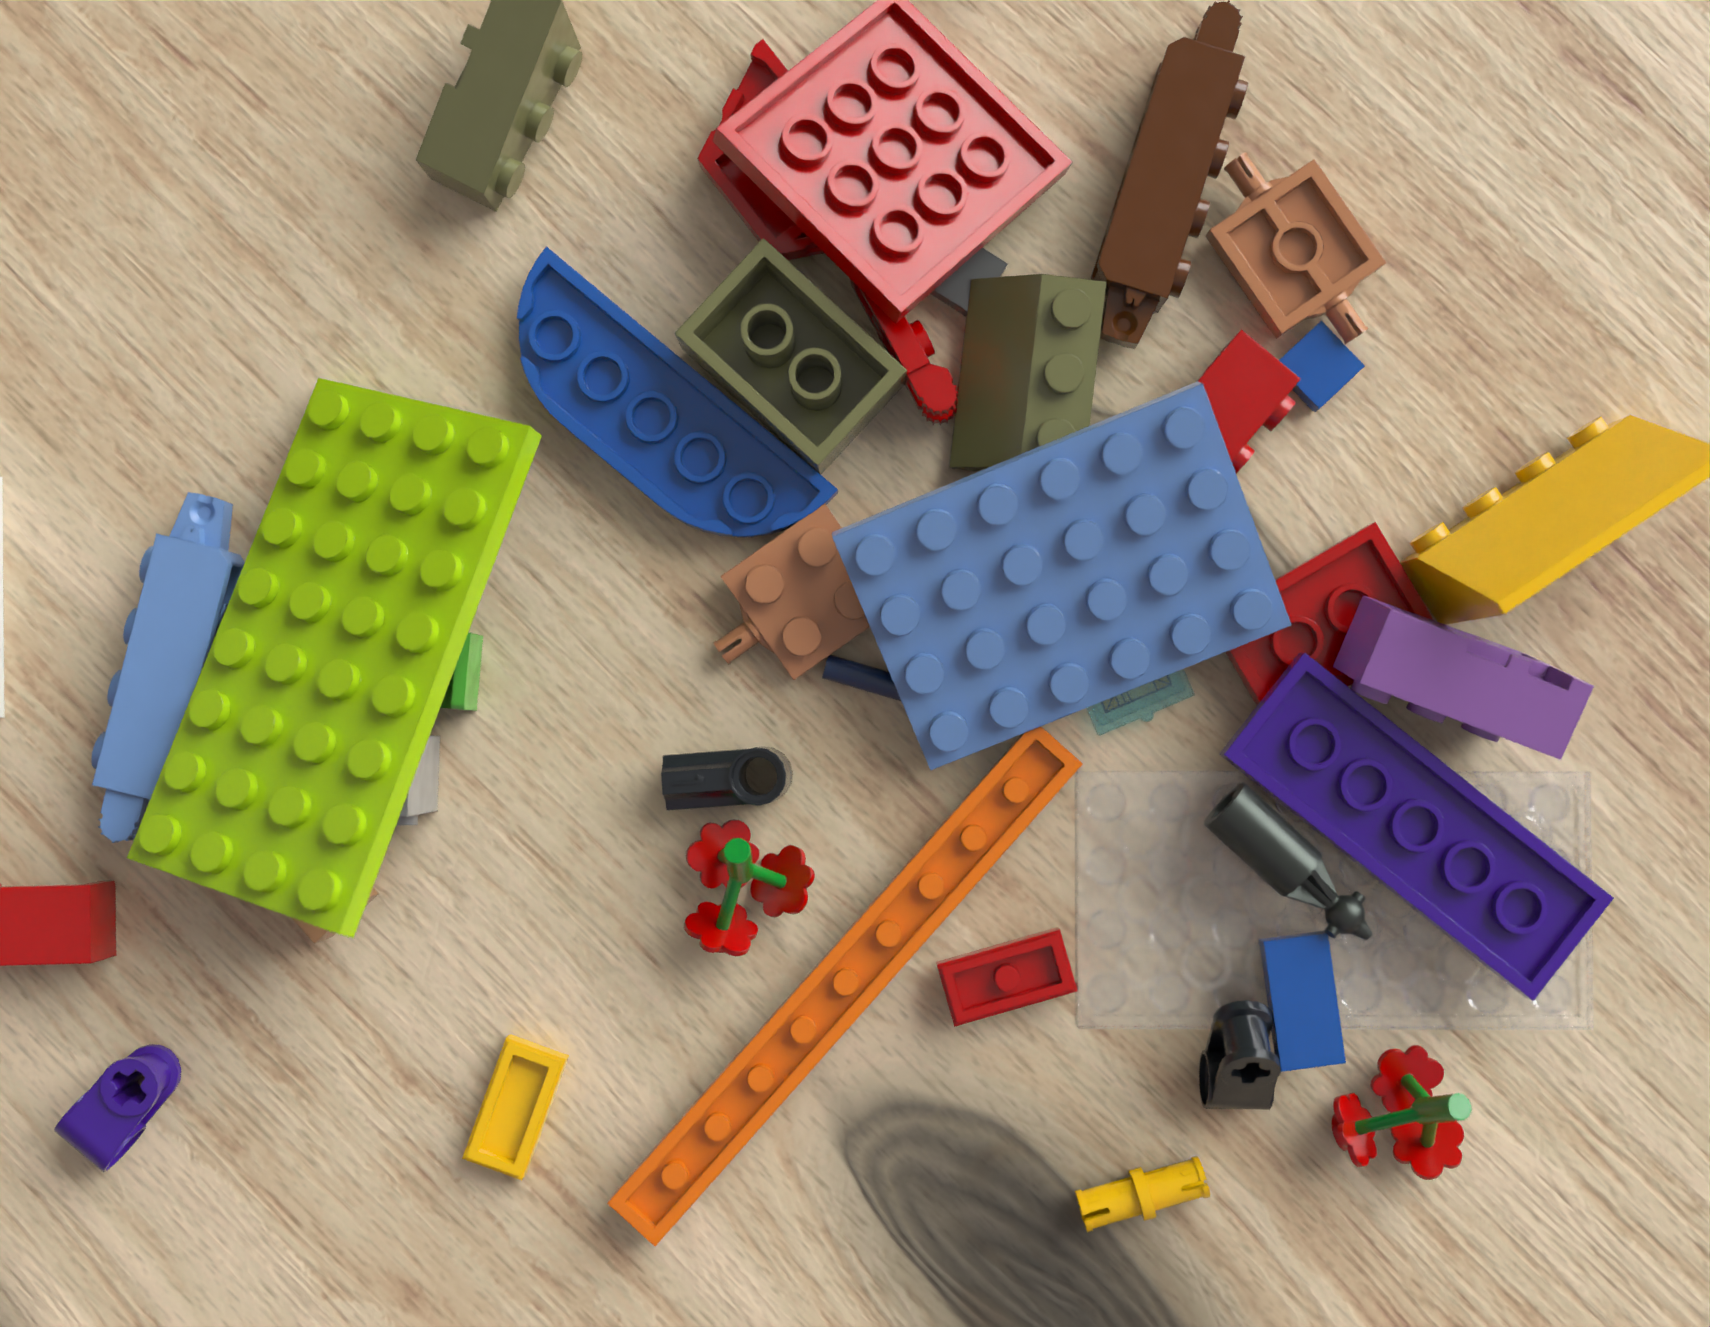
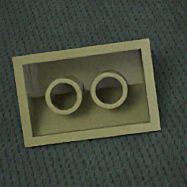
M1048 274L971 279L958 384V405L956 406L957 413H955L949 468L979 472L1090 426L1106 281Z

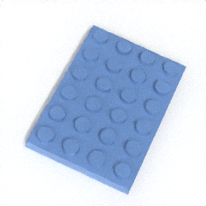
M1198 381L832 532V538L930 770L1292 625L1204 385Z

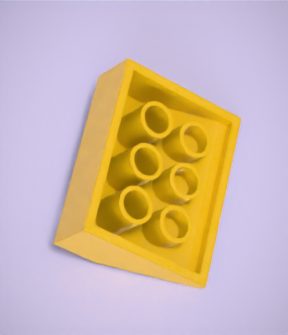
M1632 415L1606 424L1600 416L1569 435L1567 439L1572 448L1557 458L1553 459L1548 451L1519 468L1515 475L1520 482L1503 494L1496 487H1493L1464 505L1462 509L1468 517L1449 530L1444 522H1441L1417 536L1410 542L1415 552L1402 560L1400 564L1437 622L1447 625L1504 615L1710 477V443Z

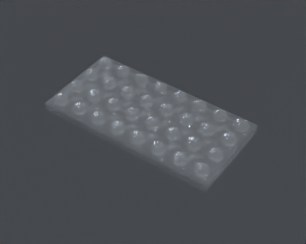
M1241 771L1075 772V983L1078 990L1075 992V1025L1078 1029H1211L1214 1013L1225 1004L1234 1001L1250 1000L1258 1001L1268 1007L1259 939L1324 931L1328 926L1325 919V909L1280 896L1204 826V822L1213 808L1233 788L1244 782L1322 853L1323 863L1338 896H1351L1354 891H1358L1365 897L1362 906L1365 911V921L1373 933L1368 940L1361 939L1353 934L1339 933L1336 938L1329 937L1341 1029L1594 1030L1592 927L1536 999L1532 1001L1519 994ZM1455 771L1592 880L1591 772Z

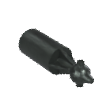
M1244 782L1240 783L1213 808L1207 816L1204 826L1280 896L1325 909V919L1328 926L1324 932L1329 937L1336 938L1340 933L1353 934L1361 939L1368 940L1373 933L1365 921V911L1362 903L1365 901L1364 895L1354 891L1351 896H1338L1323 863L1322 853Z

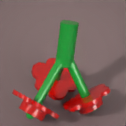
M737 819L729 820L722 826L714 822L706 823L700 830L701 840L693 842L688 847L686 861L693 870L700 872L701 883L710 889L717 888L721 883L726 887L722 904L717 906L712 902H702L698 905L696 913L689 914L685 919V932L695 939H700L699 945L704 951L726 953L731 956H743L748 953L751 940L757 936L758 926L754 922L746 920V910L736 902L740 888L744 887L751 878H753L750 886L751 896L754 900L763 903V911L767 916L776 918L783 911L795 915L805 908L808 901L807 888L813 883L815 874L810 866L805 865L806 857L801 848L788 845L778 855L775 853L766 854L761 861V866L756 865L755 863L759 859L760 854L759 849L756 845L749 842L751 838L749 827Z
M1410 1046L1405 1053L1400 1049H1389L1382 1053L1378 1059L1377 1068L1380 1073L1372 1078L1370 1086L1376 1095L1381 1096L1383 1106L1390 1113L1372 1117L1370 1112L1361 1106V1102L1355 1093L1335 1097L1333 1101L1334 1114L1331 1120L1332 1132L1338 1146L1343 1151H1348L1350 1159L1355 1166H1367L1369 1159L1376 1158L1377 1148L1373 1140L1375 1131L1391 1128V1135L1396 1141L1392 1151L1394 1158L1402 1164L1410 1163L1412 1171L1422 1179H1436L1442 1174L1444 1167L1453 1169L1461 1164L1462 1152L1458 1147L1463 1142L1464 1130L1457 1121L1466 1120L1470 1116L1472 1111L1471 1103L1461 1093L1433 1096L1431 1089L1438 1086L1443 1080L1444 1069L1436 1059L1428 1058V1053L1422 1046Z

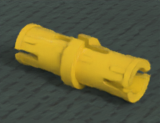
M1198 1156L1147 1172H1143L1141 1167L1128 1170L1129 1177L1085 1190H1075L1076 1200L1080 1206L1079 1210L1086 1232L1140 1215L1143 1221L1156 1218L1157 1210L1202 1197L1204 1199L1210 1197L1209 1185L1204 1183V1180H1207Z

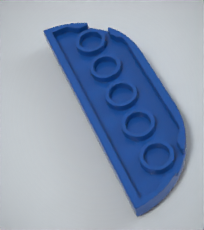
M547 246L545 247L527 276L518 304L517 319L519 321L520 359L529 384L540 402L570 433L672 517L690 527L719 536L757 537L786 530L816 511L824 503L827 505L839 493L835 486Z

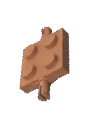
M1244 152L1237 159L1235 158L1228 163L1224 170L1225 172L1227 171L1245 199L1235 213L1211 228L1205 237L1277 339L1303 320L1320 317L1323 314L1328 317L1345 345L1369 328L1362 322L1347 298L1352 294L1358 283L1379 270L1386 262L1315 159L1290 176L1274 179L1267 183L1248 157L1247 152Z
M825 503L720 576L739 602L744 620L742 624L713 642L717 650L721 652L736 640L742 639L740 643L722 655L728 664L757 643H760L778 657L792 679L795 680L870 627L832 538V532L842 527Z

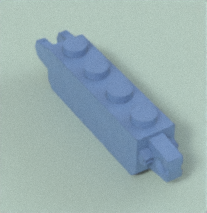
M188 492L170 536L156 534L154 545L145 551L141 560L139 577L141 582L144 583L138 607L130 612L124 626L123 638L128 646L122 670H118L109 685L107 700L112 709L107 729L96 740L91 758L92 766L96 769L92 785L106 788L100 812L103 816L99 819L101 824L98 828L102 830L101 835H105L112 843L124 840L131 841L136 836L245 563L240 554L229 552L233 504L215 497Z

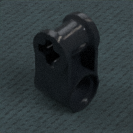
M1234 1001L1223 1005L1214 1013L1205 1050H1202L1199 1062V1089L1203 1108L1271 1109L1274 1100V1088L1281 1071L1279 1058L1270 1049L1269 1036L1273 1023L1271 1010L1266 1005L1258 1001Z

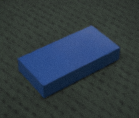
M1324 931L1259 939L1267 1004L1272 1014L1273 1026L1271 1033L1274 1054L1279 1058L1280 1071L1345 1064L1346 1059L1329 936Z

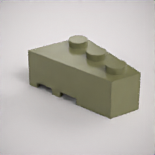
M491 0L480 29L470 24L467 25L460 43L472 50L467 64L455 86L445 83L416 157V161L430 179L494 211L498 210L504 197L511 198L516 193L525 173V164L522 161L533 141L539 143L545 137L554 115V109L551 105L561 85L568 87L574 81L582 62L581 46L562 0Z

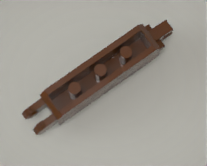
M1230 0L1219 3L1214 1L1213 5L1209 6L1205 12L1203 20L1196 30L1194 39L1183 37L1169 44L1163 61L1158 66L1091 275V280L1106 281L1100 339L1135 349L1153 313L1159 312L1169 295L1179 298L1185 285L1191 261L1181 258L1188 236L1198 238L1203 228L1210 206V201L1200 198L1207 176L1217 179L1228 151L1229 141L1219 139L1226 117L1234 120L1237 118L1248 87L1247 81L1238 79L1245 56L1233 52L1240 31L1239 28L1242 25L1240 21L1243 16L1239 14L1241 9H1237L1232 5Z

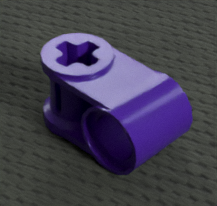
M149 1044L139 1047L128 1057L115 1061L105 1070L90 1090L80 1097L65 1113L54 1128V1132L102 1172L108 1171L134 1145L146 1129V1124L176 1090L181 1081L182 1071L179 1059L170 1049L162 1045ZM141 1075H143L145 1079L142 1081L140 1085L137 1081L141 1078Z

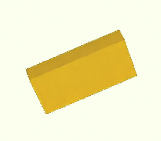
M509 1034L503 1044L462 1159L523 1180L528 1171L569 1055Z

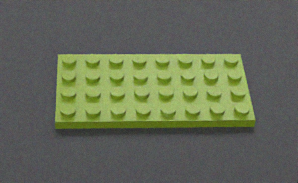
M318 378L127 859L330 932L354 938L542 435L529 425Z

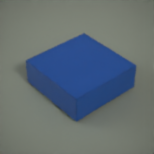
M1322 320L1279 359L1281 363L1301 378L1292 390L1314 413L1365 367Z

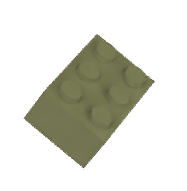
M764 238L675 332L681 348L820 475L899 392L906 381L907 370Z

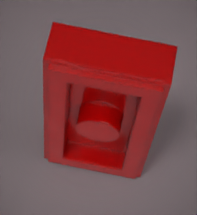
M1058 927L936 962L954 1027L1078 991L1062 934Z

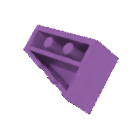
M1364 595L1333 665L1334 668L1354 679L1350 689L1364 697L1388 704L1392 695L1408 701L1407 710L1427 719L1443 723L1447 716L1462 722L1461 728L1482 738L1498 742L1499 738L1502 737L1560 760L1594 688L1593 685L1526 653Z

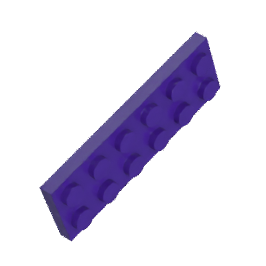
M1305 652L1298 653L1219 753L1220 756L1519 994L1532 1001L1536 999L1614 899L1609 893Z

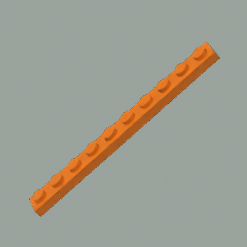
M1041 726L1021 734L614 1192L607 1204L652 1245L656 1246L1083 763Z

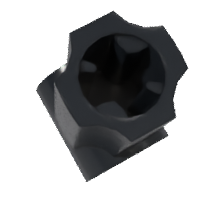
M764 746L748 749L663 755L661 771L662 793L666 803V810L668 811L768 804L778 800L787 793L792 784L793 777L791 763L784 753L775 748ZM757 757L771 761L777 772V782L774 788L766 794L754 791L746 780V769L749 763Z

